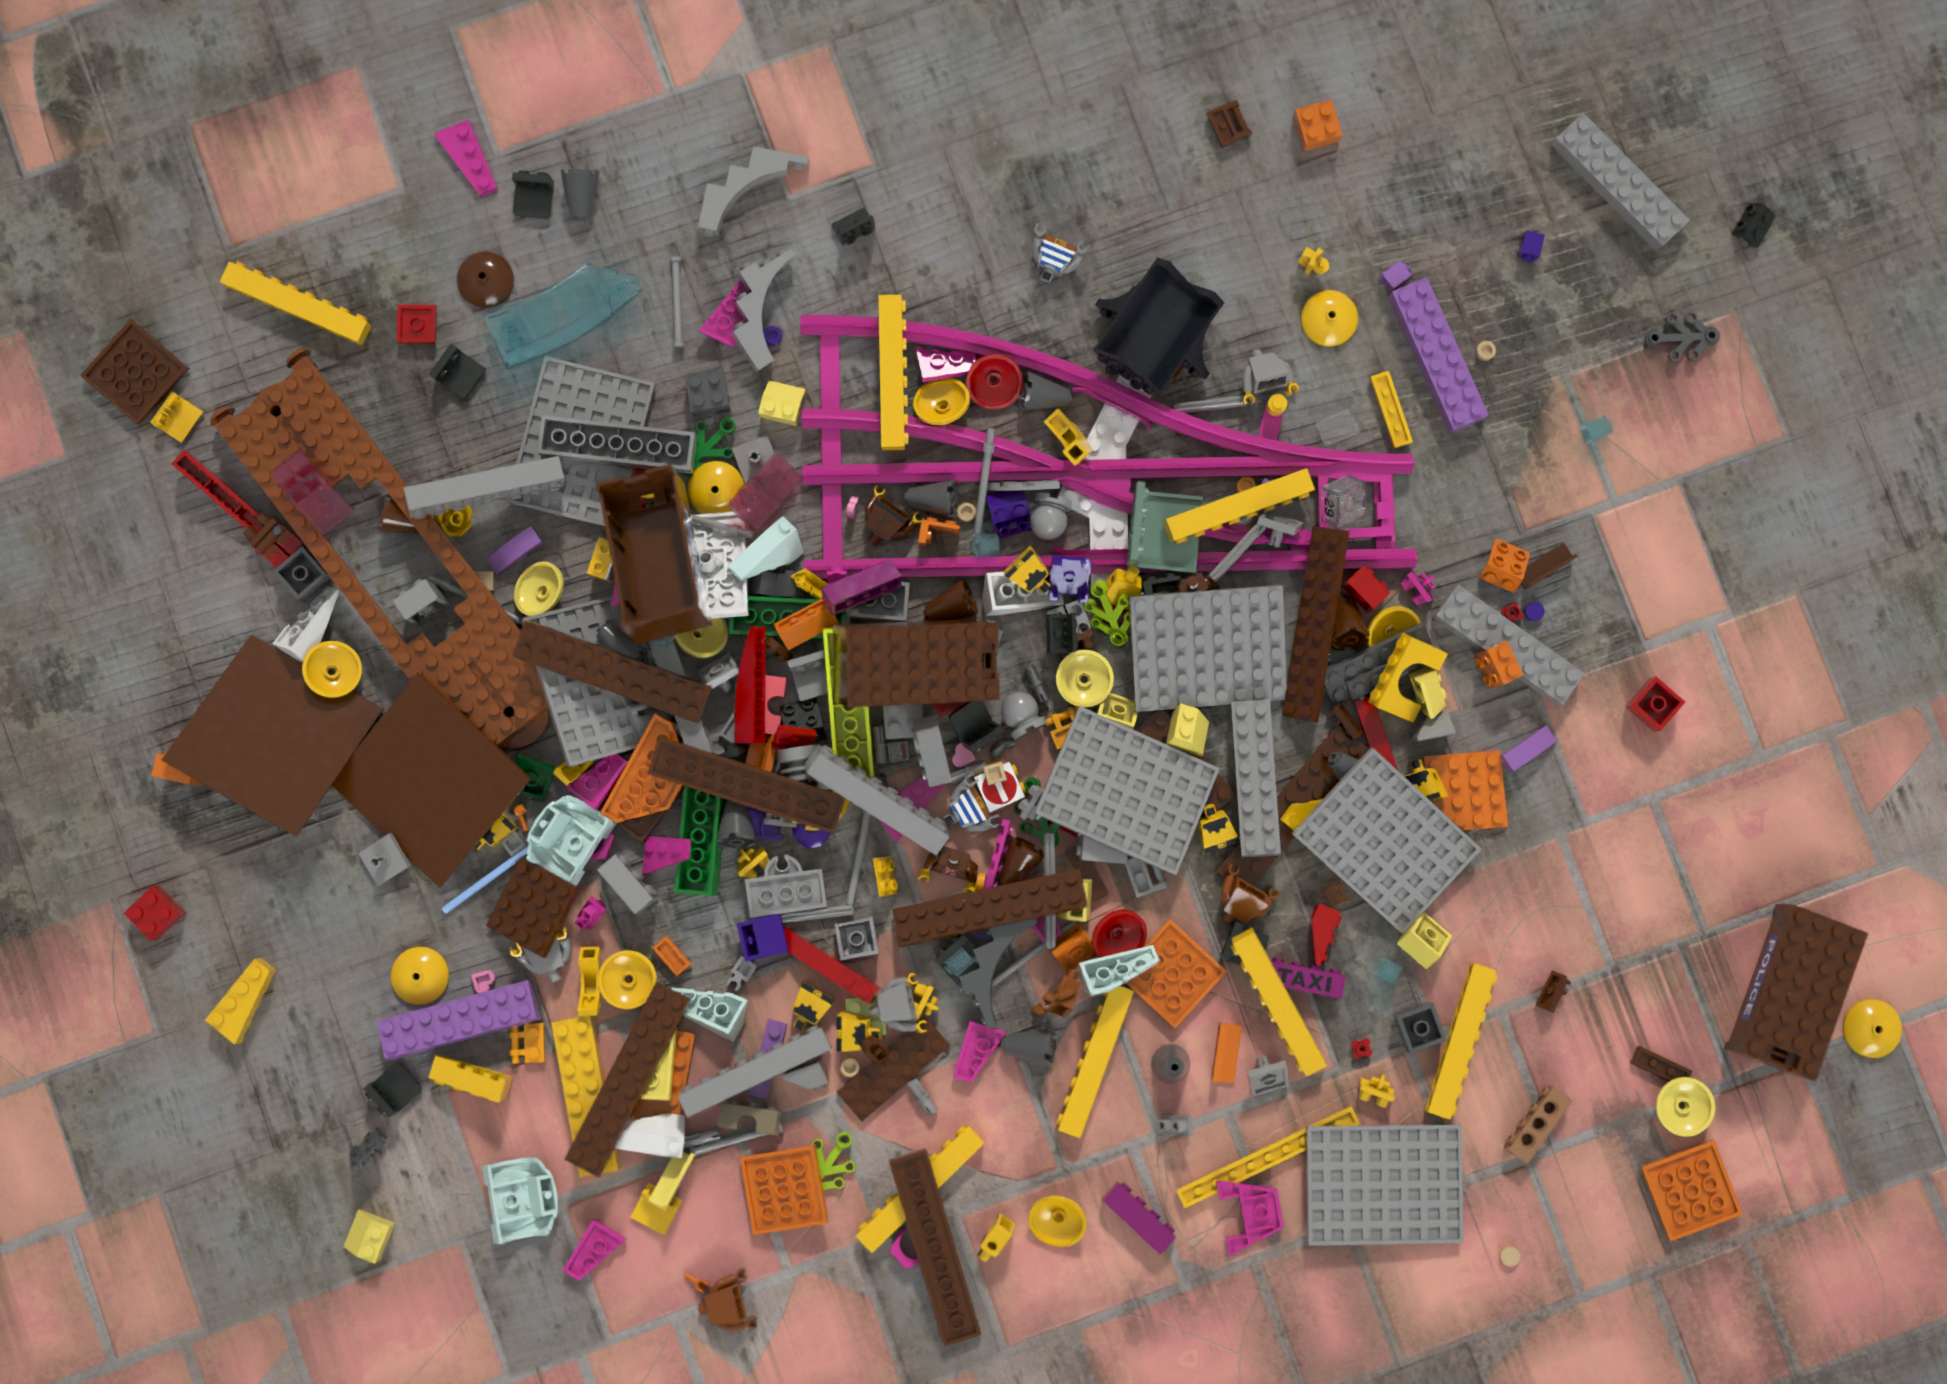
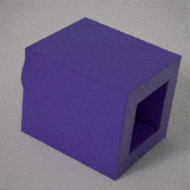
M1526 230L1522 235L1517 257L1522 258L1525 262L1536 261L1540 257L1545 235Z

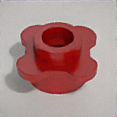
M1516 602L1511 603L1509 607L1501 609V614L1511 622L1523 618V613H1521V609Z
M1364 1038L1363 1040H1353L1351 1042L1354 1058L1360 1059L1363 1056L1370 1057L1372 1055L1369 1039Z

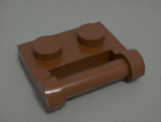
M1237 100L1210 110L1206 114L1221 148L1241 139H1246L1253 134L1244 121ZM1229 110H1232L1241 130L1239 133H1237L1227 112Z

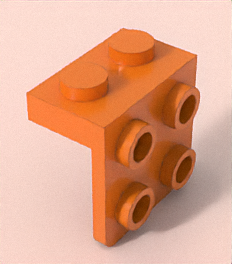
M1495 539L1488 562L1480 572L1479 578L1514 593L1524 578L1530 553L1500 539Z
M1507 640L1474 655L1475 664L1481 670L1483 681L1490 689L1505 685L1524 675Z

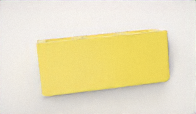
M682 1151V1158H671L648 1200L649 1203L666 1211L695 1154L691 1153L688 1155Z

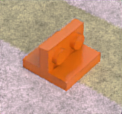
M1079 923L1056 939V948L1050 949L1066 972L1068 969H1077L1080 962H1085L1096 954L1092 947V940Z

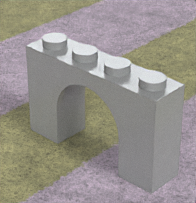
M1076 832L1077 836H1079L1078 844L1075 847L1077 860L1127 864V854Z

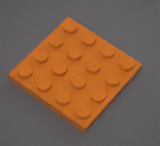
M1500 750L1423 757L1424 768L1436 769L1448 794V797L1432 801V803L1462 831L1508 827Z
M1168 919L1144 946H1154L1159 963L1125 983L1171 1026L1176 1028L1227 971L1171 919Z
M1715 1140L1706 1141L1640 1166L1665 1234L1670 1242L1743 1215Z
M816 1144L740 1157L753 1235L829 1223Z

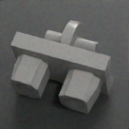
M1032 785L1028 790L1032 799L1030 801L1023 799L1018 805L1022 812L1020 817L1023 820L1027 818L1039 820L1041 817L1034 814L1044 790L1038 785Z
M1164 1114L1162 1115L1163 1119L1158 1120V1131L1163 1132L1165 1135H1193L1191 1115Z

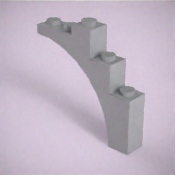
M785 249L775 254L777 258L770 261V259L762 262L760 264L761 268H759L756 262L753 264L748 262L740 267L741 271L737 274L749 294L744 292L736 297L738 301L734 305L746 323L744 324L742 321L735 325L731 335L755 372L774 361L763 334V301L774 275L785 263L795 256L792 249L788 251Z

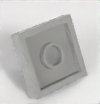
M768 435L732 448L746 485L781 472Z
M1265 512L1259 516L1257 522L1259 525L1273 529L1268 544L1271 546L1274 544L1275 547H1280L1283 533L1295 535L1303 526V522L1271 512Z
M730 651L696 670L701 683L712 686L711 689L720 685L724 693L734 689L730 678L739 673L737 664Z
M392 833L387 834L358 853L377 886L383 885L411 866Z
M1262 1056L1263 1062L1261 1057L1256 1059L1259 1068L1248 1071L1252 1097L1289 1086L1286 1061L1269 1064L1267 1056Z

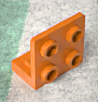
M927 517L926 520L921 521L918 540L919 548L926 549L927 544H931L932 531L959 535L960 526L956 525L957 522L946 520L945 523L937 522L938 519Z

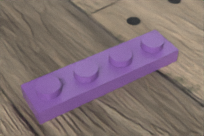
M768 1019L760 1051L765 1050V1053L771 1051V1046L783 1041L787 1023ZM772 1078L749 1088L748 1095L767 1100Z

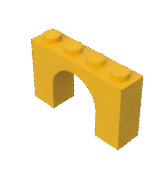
M1402 633L1396 642L1392 655L1388 658L1384 671L1379 676L1375 689L1371 692L1368 702L1379 709L1414 723L1422 705L1400 694L1398 688L1400 675L1408 666L1416 663H1421L1440 671L1448 653Z

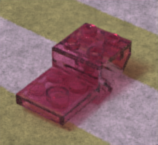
M301 448L270 472V476L277 486L286 492V498L309 519L323 536L354 512V509L327 481V476Z
M775 452L737 491V494L730 499L727 506L755 532L782 504L781 502L803 480V477L778 452Z

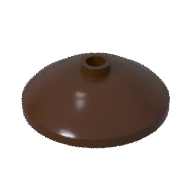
M478 252L469 256L461 264L457 274V286L463 298L470 304L480 308H491L501 304L509 297L514 286V274L511 266L502 256L493 252ZM481 274H486L484 279H480Z

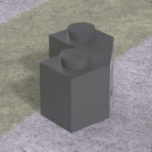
M767 570L749 578L748 594L760 597L771 596L802 599L803 589L797 587L795 580L791 578V575L795 574L796 571L786 570L785 574H775Z

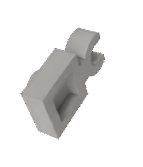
M742 954L731 970L735 976L729 978L726 985L736 981L737 987L735 991H738L742 987V979L747 982L758 967V964L753 961L745 962L744 955Z

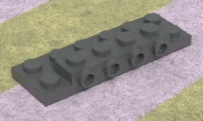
M1423 622L1328 666L1324 687L1330 703L1335 705L1348 698L1359 701L1364 699L1367 693L1372 692L1402 633L1432 645L1425 624ZM1421 663L1408 666L1402 672L1400 678L1406 675L1409 676V673L1422 668Z

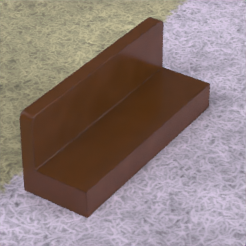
M1562 543L1527 565L1521 585L1524 590L1531 587L1578 556L1576 554L1572 555L1565 543Z

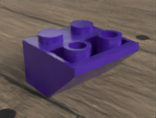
M1024 490L1003 491L986 496L996 539L1032 530L1030 527V511Z
M781 914L737 923L745 962L789 952Z

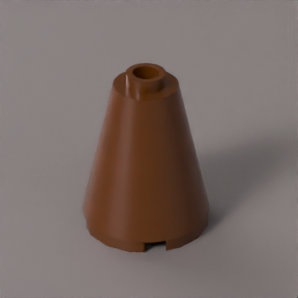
M388 494L387 497L391 499L389 502L385 501L379 520L383 524L382 527L378 526L377 530L420 534Z
M959 580L926 604L923 615L926 621L954 620L975 616L978 614L976 601L972 599V591L966 581Z
M1342 595L1338 600L1332 645L1340 650H1345V647H1351L1352 650L1358 649L1369 642L1368 637H1370V634L1354 598L1349 595Z
M1011 836L998 882L1001 885L1024 881L1044 858V851L1042 849H1039V851L1035 850V845L1023 838Z

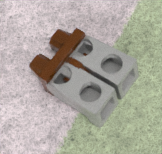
M1076 600L1064 605V608L1060 606L1046 612V615L1075 613L1077 640L1081 641L1084 650L1094 647L1092 638L1094 634L1082 602Z

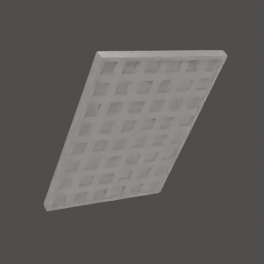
M544 356L516 465L546 459V457H541L537 453L542 415L645 427L656 384ZM560 459L564 475L563 487H560V490L549 492L548 489L541 491V494L530 496V493L522 495L519 499L512 500L509 497L506 500L509 504L605 527L600 496L595 483L622 477V479L630 478L633 467Z
M1282 585L1129 596L1134 705L1136 712L1176 709L1180 703L1191 707L1227 705L1235 701L1267 699L1276 701L1285 699L1287 679Z
M613 596L521 619L522 625L527 619L599 646L601 645L596 637L598 634L597 629L603 624H612L629 636L621 626L620 605H612ZM646 643L640 644V645H642L644 648H646L648 651H650L648 644H646ZM644 653L642 656L644 658L643 662L654 665L650 655ZM536 666L568 768L636 749L641 738L636 733L627 711V705L632 703L638 704L639 702ZM649 707L637 712V714L641 717L659 709Z
M1079 706L1034 814L1170 874L1177 875L1220 768Z
M1372 747L1292 832L1299 841L1402 934L1407 931L1481 850L1472 839Z
M1461 1124L1306 1126L1307 1244L1309 1246L1463 1243Z

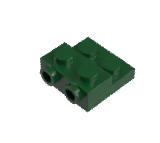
M518 754L515 763L531 778L518 795L530 797L534 801L545 802L556 766Z

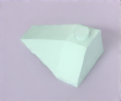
M782 516L735 558L727 568L741 581L759 575L761 572L774 570L782 565H790L804 553L797 529Z
M1151 945L1080 962L1079 979L1084 992L1090 996L1109 992L1159 963V958L1154 946Z
M672 988V990L692 999L683 1015L685 1018L732 1042L735 1041L744 1023L748 1000L727 992L723 994L714 993L713 991L701 992L694 989Z

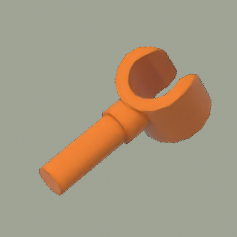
M521 803L515 807L514 813L519 818L524 832L528 830L523 816L527 809Z
M687 1272L684 1274L685 1278L696 1285L697 1291L707 1293L703 1291L702 1287L704 1284L711 1286L709 1282L698 1280Z

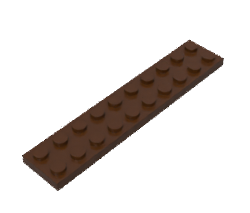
M1318 526L1312 527L1282 716L1311 722L1319 721L1350 531Z
M527 619L524 621L512 656L695 723L700 721L712 688L710 685Z
M1340 725L1334 727L1277 796L1281 852L1295 837L1292 834L1293 830L1280 820L1289 806L1295 803H1307L1324 799L1339 782L1328 767L1329 756L1334 752L1341 751L1359 760L1368 749L1357 739L1354 740L1352 737H1349ZM1239 842L1215 871L1225 879L1229 875L1226 870L1228 864H1232L1231 872H1234L1236 866H1239L1240 872L1234 875V878L1239 877L1254 886L1278 856L1241 858Z
M662 736L658 739L647 773L832 834L835 832L845 801V797L838 793Z
M1079 868L893 909L897 946L901 948L1087 908L1088 906L1082 871Z
M658 982L655 983L564 1160L599 1178L601 1177L692 999Z
M926 1148L888 1160L944 1347L982 1335Z

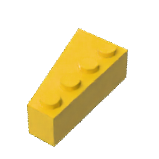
M262 958L254 959L205 1021L234 1045L242 1043L244 1035L252 1023V1018L261 1004L260 1001L264 993H266L276 969Z
M442 1054L435 1055L428 1077L435 1084L443 1086L447 1084L452 1086L451 1088L454 1090H464L471 1095L484 1097L497 1103L507 1099L513 1076Z

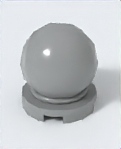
M1036 493L1034 503L1038 507L1032 511L1030 527L1033 533L1040 539L1049 541L1056 539L1064 533L1067 527L1068 518L1065 512L1071 511L1072 501L1062 496H1059L1058 499L1049 497L1050 493Z
M1025 692L1009 694L1001 706L1003 721L1008 726L1014 728L1013 732L1010 733L1014 741L1026 736L1027 730L1033 728L1035 731L1047 724L1045 716H1038L1039 708L1037 701Z

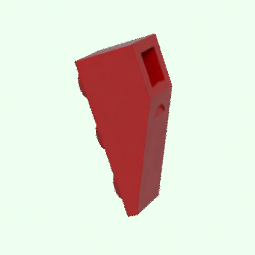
M1316 903L1309 921L1313 964L1317 966L1325 963L1328 955L1326 949L1328 945H1332L1335 937L1333 935L1334 928H1338L1342 919L1339 916L1340 911L1320 903Z

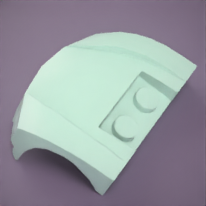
M570 795L563 796L556 802L553 801L548 804L536 818L528 834L527 842L529 844L528 856L526 858L528 861L549 870L577 886L585 873L582 869L602 838L607 839L617 823L602 815L599 810H594L585 802Z
M531 1157L483 1165L484 1185L488 1186L493 1224H490L493 1244H503L532 1236H547L552 1229L554 1218L557 1217L558 1203L553 1176L546 1169L542 1161Z

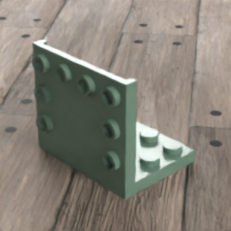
M1137 482L1133 493L1126 567L1135 566L1141 569L1196 574L1199 537L1194 538V535H1191L1183 543L1177 544L1176 541L1170 543L1162 521L1202 506L1203 497L1150 492L1148 488H1145V482Z

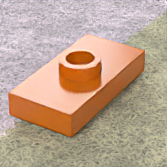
M668 935L664 936L652 947L676 977L692 965Z

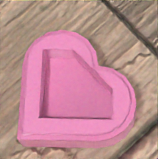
M852 496L846 508L848 519L855 520L859 505L858 497Z
M962 743L956 746V754L952 758L954 766L961 768L976 760L972 751L964 748Z
M487 970L471 975L475 991L477 993L489 991L491 984L496 980L495 973Z

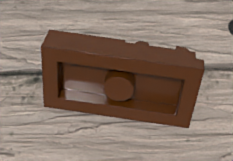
M1341 702L1335 705L1334 709L1326 715L1327 718L1337 716V721L1333 726L1336 727L1343 723L1345 733L1354 740L1364 733Z
M1552 970L1535 1005L1554 1013L1561 995L1566 994L1563 991L1566 984H1571L1567 976Z

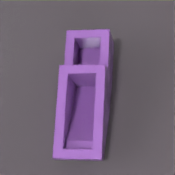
M530 526L499 548L487 561L498 576L528 557L529 553L544 543L536 530Z
M1545 725L1500 755V758L1508 770L1513 772L1549 748L1557 740L1547 725Z

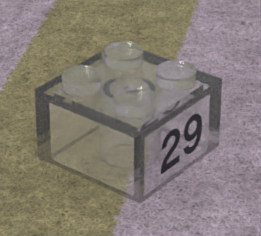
M1348 474L1321 487L1322 522L1338 529L1365 516V481Z

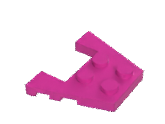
M1216 1180L1220 1200L1238 1196L1240 1199L1245 1233L1225 1237L1229 1256H1233L1237 1251L1251 1246L1255 1241L1264 1239L1284 1228L1277 1188Z

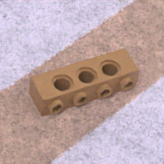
M1551 1085L1541 1090L1539 1100L1529 1107V1114L1525 1119L1522 1118L1516 1126L1518 1129L1505 1142L1507 1145L1504 1148L1526 1164L1530 1162L1573 1101ZM1550 1102L1552 1109L1549 1112H1545L1544 1106ZM1536 1118H1539L1541 1121L1538 1128L1533 1127V1121ZM1528 1134L1529 1142L1523 1144L1522 1136Z

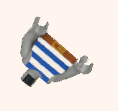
M1037 223L1035 226L1036 234L1032 244L1033 258L1037 262V267L1043 270L1040 279L1050 283L1053 275L1062 277L1063 274H1069L1078 268L1085 256L1084 253L1091 246L1089 244L1086 249H1083L1082 243L1084 241H1081L1076 247L1048 234L1043 236L1047 226L1045 225L1044 230L1040 231L1037 228Z
M970 773L955 788L950 797L951 804L949 806L953 812L943 817L948 827H951L959 822L962 828L973 832H983L990 828L1001 826L1002 823H995V818L999 817V815L991 817L974 787L978 783V779L973 782L970 779L973 773Z

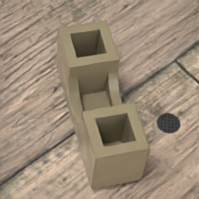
M728 1100V1104H721L718 1127L741 1131L744 1119L753 1116L757 1124L755 1132L773 1136L779 1135L782 1113L777 1111V1107L766 1106L765 1109H760L757 1104L747 1103V1106H740V1102Z

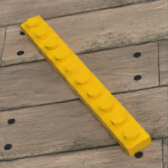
M1349 1106L1309 1126L1360 1125L1352 1106ZM1306 1127L1176 1189L1184 1208L1218 1193L1216 1180L1239 1183L1306 1151Z

